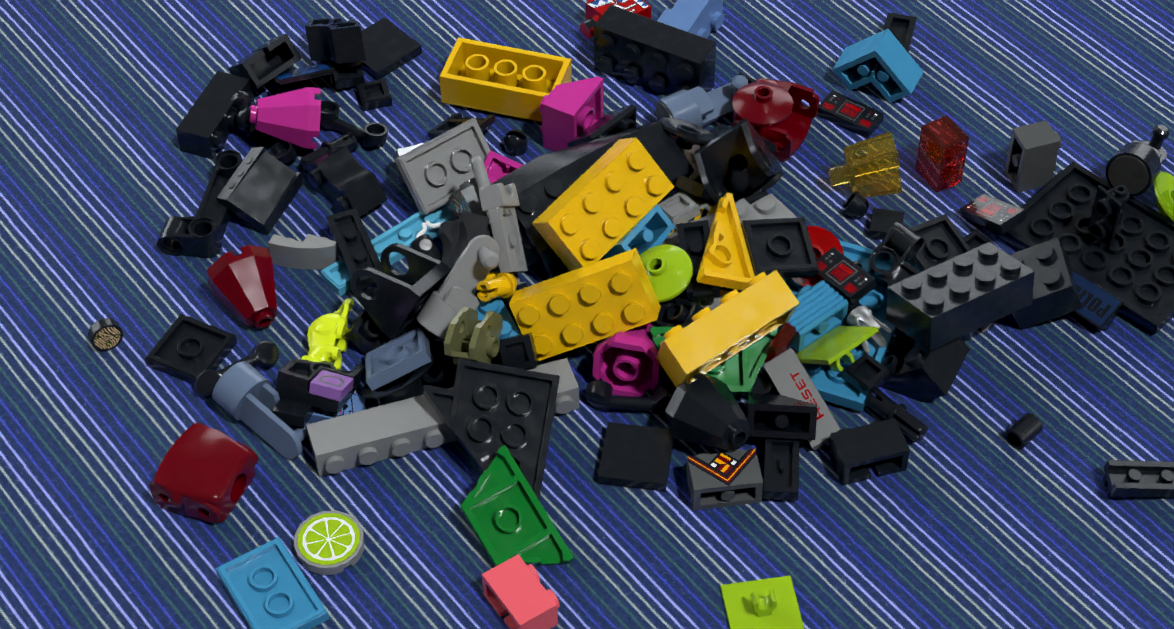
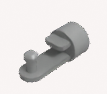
M478 235L468 243L439 290L432 292L416 317L426 330L443 341L445 340L449 323L463 307L476 310L480 304L475 296L477 283L483 281L490 270L496 268L500 262V248L494 238L488 235Z

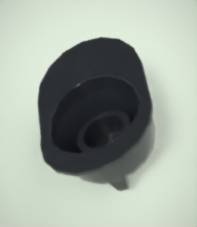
M431 353V362L374 391H371L368 384H366L362 389L363 396L375 399L379 406L420 396L422 391L421 376L433 364V354Z

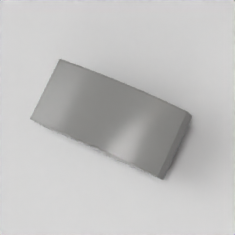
M273 234L268 242L274 265L294 269L317 270L324 269L339 260L337 242L326 237L307 234L303 242H300L293 238Z

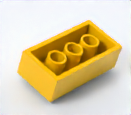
M458 37L439 76L441 102L542 122L540 103L543 97L549 95L556 85L572 82L571 59Z
M637 137L619 139L538 216L532 224L569 271H573L598 262L674 188V185Z
M636 248L515 291L509 302L510 309L521 333L532 332L539 361L611 337L619 331L625 332L657 321L661 309Z
M777 270L769 275H766L765 272L756 275L747 283L749 287L739 293L737 289L729 292L720 299L721 305L715 309L710 310L709 307H706L692 317L693 322L684 328L681 325H677L664 334L665 340L660 343L661 347L656 358L676 388L683 382L692 383L695 381L693 376L698 373H708L789 321L798 307L799 301Z

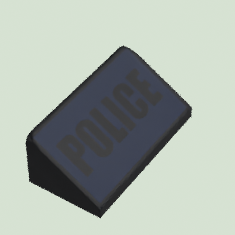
M1072 269L1083 309L1074 311V313L1100 329H1109L1125 301Z

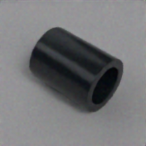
M1026 413L1005 432V439L1013 448L1021 450L1043 430L1042 423L1035 415Z

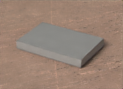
M471 118L394 160L420 214L426 215L448 203L454 197L452 193L459 189L461 184L475 177L471 166V158L480 156L484 162L490 148L476 118Z

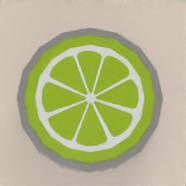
M337 510L322 511L309 516L299 525L294 534V550L297 558L308 571L320 575H335L343 572L344 568L350 564L352 566L355 565L364 552L365 538L359 522L350 514Z

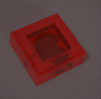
M788 322L785 323L769 344L765 352L767 355L765 363L786 351L796 333L794 326Z

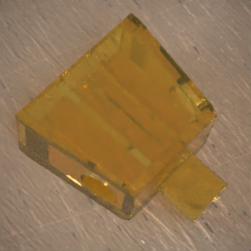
M891 131L845 147L843 149L845 165L828 168L831 186L849 183L851 193L858 191L864 197L902 193L898 151Z

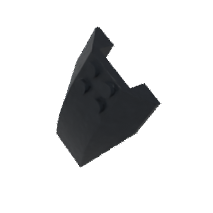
M661 121L538 156L492 183V185L502 183L504 186L511 183L516 185L520 206L515 207L518 225L539 254L538 266L547 279L570 271L533 226L532 222L619 139L637 137L674 185V188L658 204L667 200L678 189L675 184L679 176L683 175L689 178L694 173V168L670 134L662 127Z

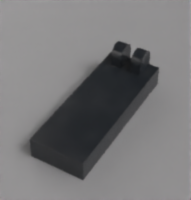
M708 220L676 224L679 247L689 255L693 264L692 279L686 288L687 300H693V302L699 305L701 304L700 299H706L707 304L714 303V297H720L719 286L697 282L698 271L710 233Z
M1108 460L1104 466L1105 475L1103 483L1107 487L1106 493L1110 499L1120 496L1174 498V462Z

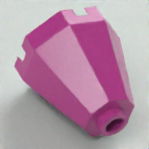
M305 87L257 99L256 105L250 106V123H255V130L302 148L317 149L318 143L312 142V138L319 137L321 100H315L314 94H321L320 88Z
M651 323L625 332L619 331L611 337L605 338L596 346L593 354L592 376L596 380L601 378L603 381L611 384L614 395L641 397L645 394L646 390L651 388L652 391L659 384L661 365L656 358L659 351L649 336V328L654 327Z

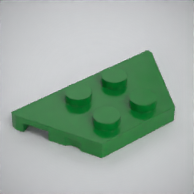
M673 327L649 328V336L658 351L661 347L660 343L665 340L664 334ZM778 328L705 375L718 378L727 384L733 395H748L772 344L769 348L768 346L778 334Z
M503 445L498 450L488 469L478 479L473 491L467 495L461 504L462 513L495 567L518 554L526 565L570 564L574 561L573 555L506 445Z

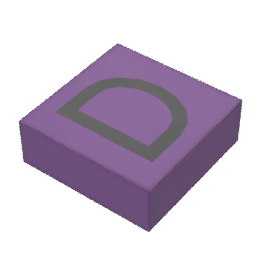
M322 370L310 382L309 393L341 402L353 389L354 378Z

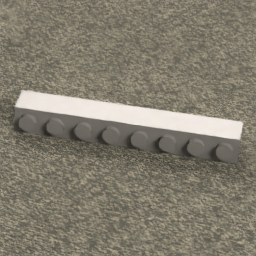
M567 358L524 369L560 376L554 415L566 414L580 408L579 386ZM424 395L306 425L310 448L319 476L336 474L346 469L361 465H371L384 459L405 456L411 452L426 448H436L442 444L457 441Z

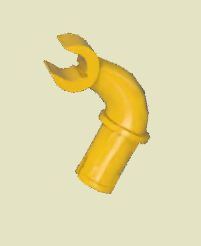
M497 271L489 272L483 281L477 283L476 290L479 291L477 296L483 302L497 297L509 298L516 291L518 281L514 274L506 272L498 274Z

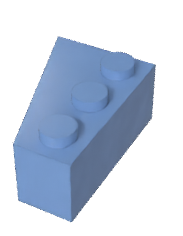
M677 0L671 10L665 8L657 21L708 39L710 34L715 29L718 30L723 24V0Z

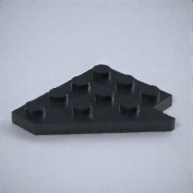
M459 358L454 389L424 385V396L482 474L488 469L500 447L506 445L535 495L540 500L560 376Z

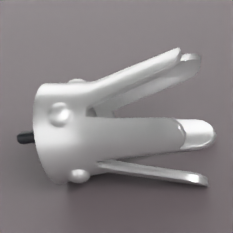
M859 306L852 309L847 317V323L850 326L877 327L878 329L881 327L889 333L893 331L876 319L867 306ZM880 332L871 336L879 346H887V342ZM865 340L861 344L865 352L869 354L870 348L867 340Z

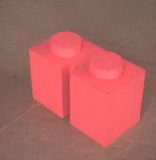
M519 554L482 574L483 594L500 617L509 613L504 618V622L509 629H551L558 625L557 609L560 608V604L555 593L551 589L546 590L543 587L532 564L526 565Z

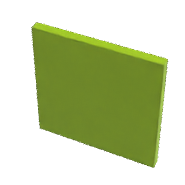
M837 326L798 352L797 356L801 363L829 365L833 371L843 372L844 370L840 365L841 357L845 364L854 363V356L850 351L879 331L877 327Z
M791 575L721 585V593L730 629H804Z

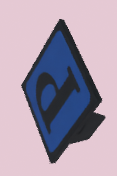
M320 63L284 71L274 77L273 80L276 82L278 93L280 94L282 93L280 85L327 75L329 83L333 84L331 74L335 69L329 63Z

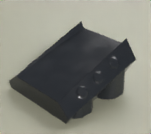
M252 147L216 199L218 203L266 235L270 233L303 185V180L300 172H295L267 153L264 147Z

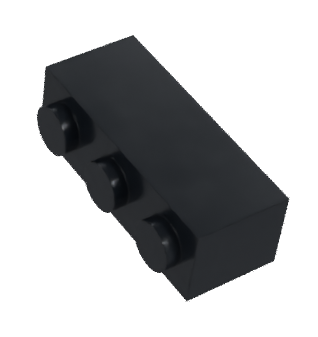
M221 71L216 72L176 128L180 151L214 159L218 151L224 148L231 132L237 129L235 117L239 110L235 109L232 105L231 99L236 91L245 90L252 96V105L254 103V93L251 90L250 79Z

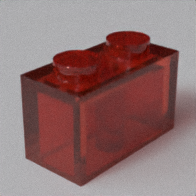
M947 115L921 126L915 170L936 192L948 187H954L962 181L969 137Z

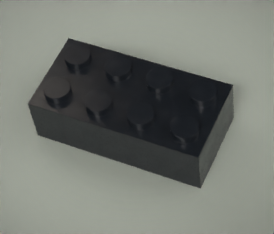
M613 5L608 7L594 25L595 70L666 96L682 89L688 91L697 86L703 88L707 93L714 87L716 42Z
M988 242L888 286L886 320L927 350L932 351L1031 305L1035 271L991 242Z

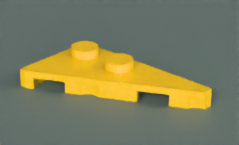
M726 193L719 199L698 271L697 282L743 291L749 287L747 283L755 277L733 194Z

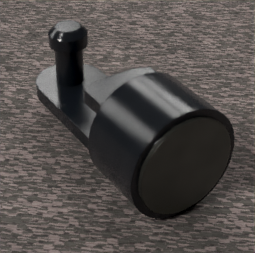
M1154 126L1152 130L1153 136L1150 141L1134 140L1131 143L1125 144L1110 159L1106 166V178L1112 188L1116 185H1124L1129 191V197L1143 194L1152 185L1155 177L1161 171V165L1167 157V151L1162 147L1164 139H1167L1170 134L1166 126Z

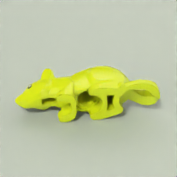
M345 299L337 311L322 315L311 323L307 333L309 352L308 355L302 356L301 360L334 362L336 370H341V352H346L348 339L345 337V334L349 330L347 319L354 305L353 299Z

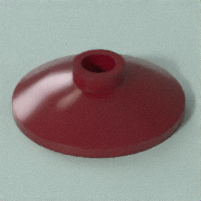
M754 82L737 90L733 96L732 107L739 119L744 120L747 118L753 126L769 127L784 122L791 115L793 99L786 89L777 84Z

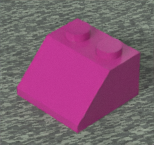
M594 77L555 86L549 95L543 97L540 103V112H542L540 131L543 134L544 148L554 152L568 148L567 143L604 116L603 78Z

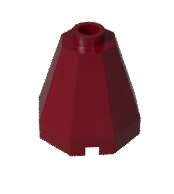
M247 245L240 248L241 254L234 256L232 251L227 252L207 269L208 285L212 293L244 324L249 327L264 328L269 326L278 315L272 257L267 248Z

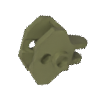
M463 307L449 323L444 340L445 355L453 358V364H458L459 358L491 364L492 358L497 356L500 348L499 338L503 328L502 315L493 311H487L485 318L481 321L478 320V311Z

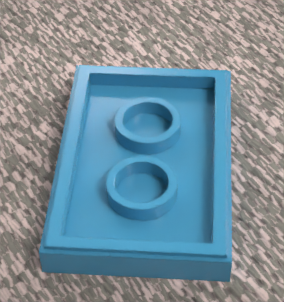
M280 537L216 568L217 576L250 629H311L329 620L327 610Z

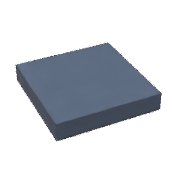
M419 326L366 353V382L371 391L431 362L429 336L425 328Z

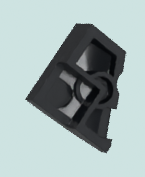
M292 359L278 371L276 391L280 397L337 414L358 387L365 374V366L355 364L353 371L336 370L334 362H312ZM322 370L354 378L353 389L341 402L309 393L310 382Z

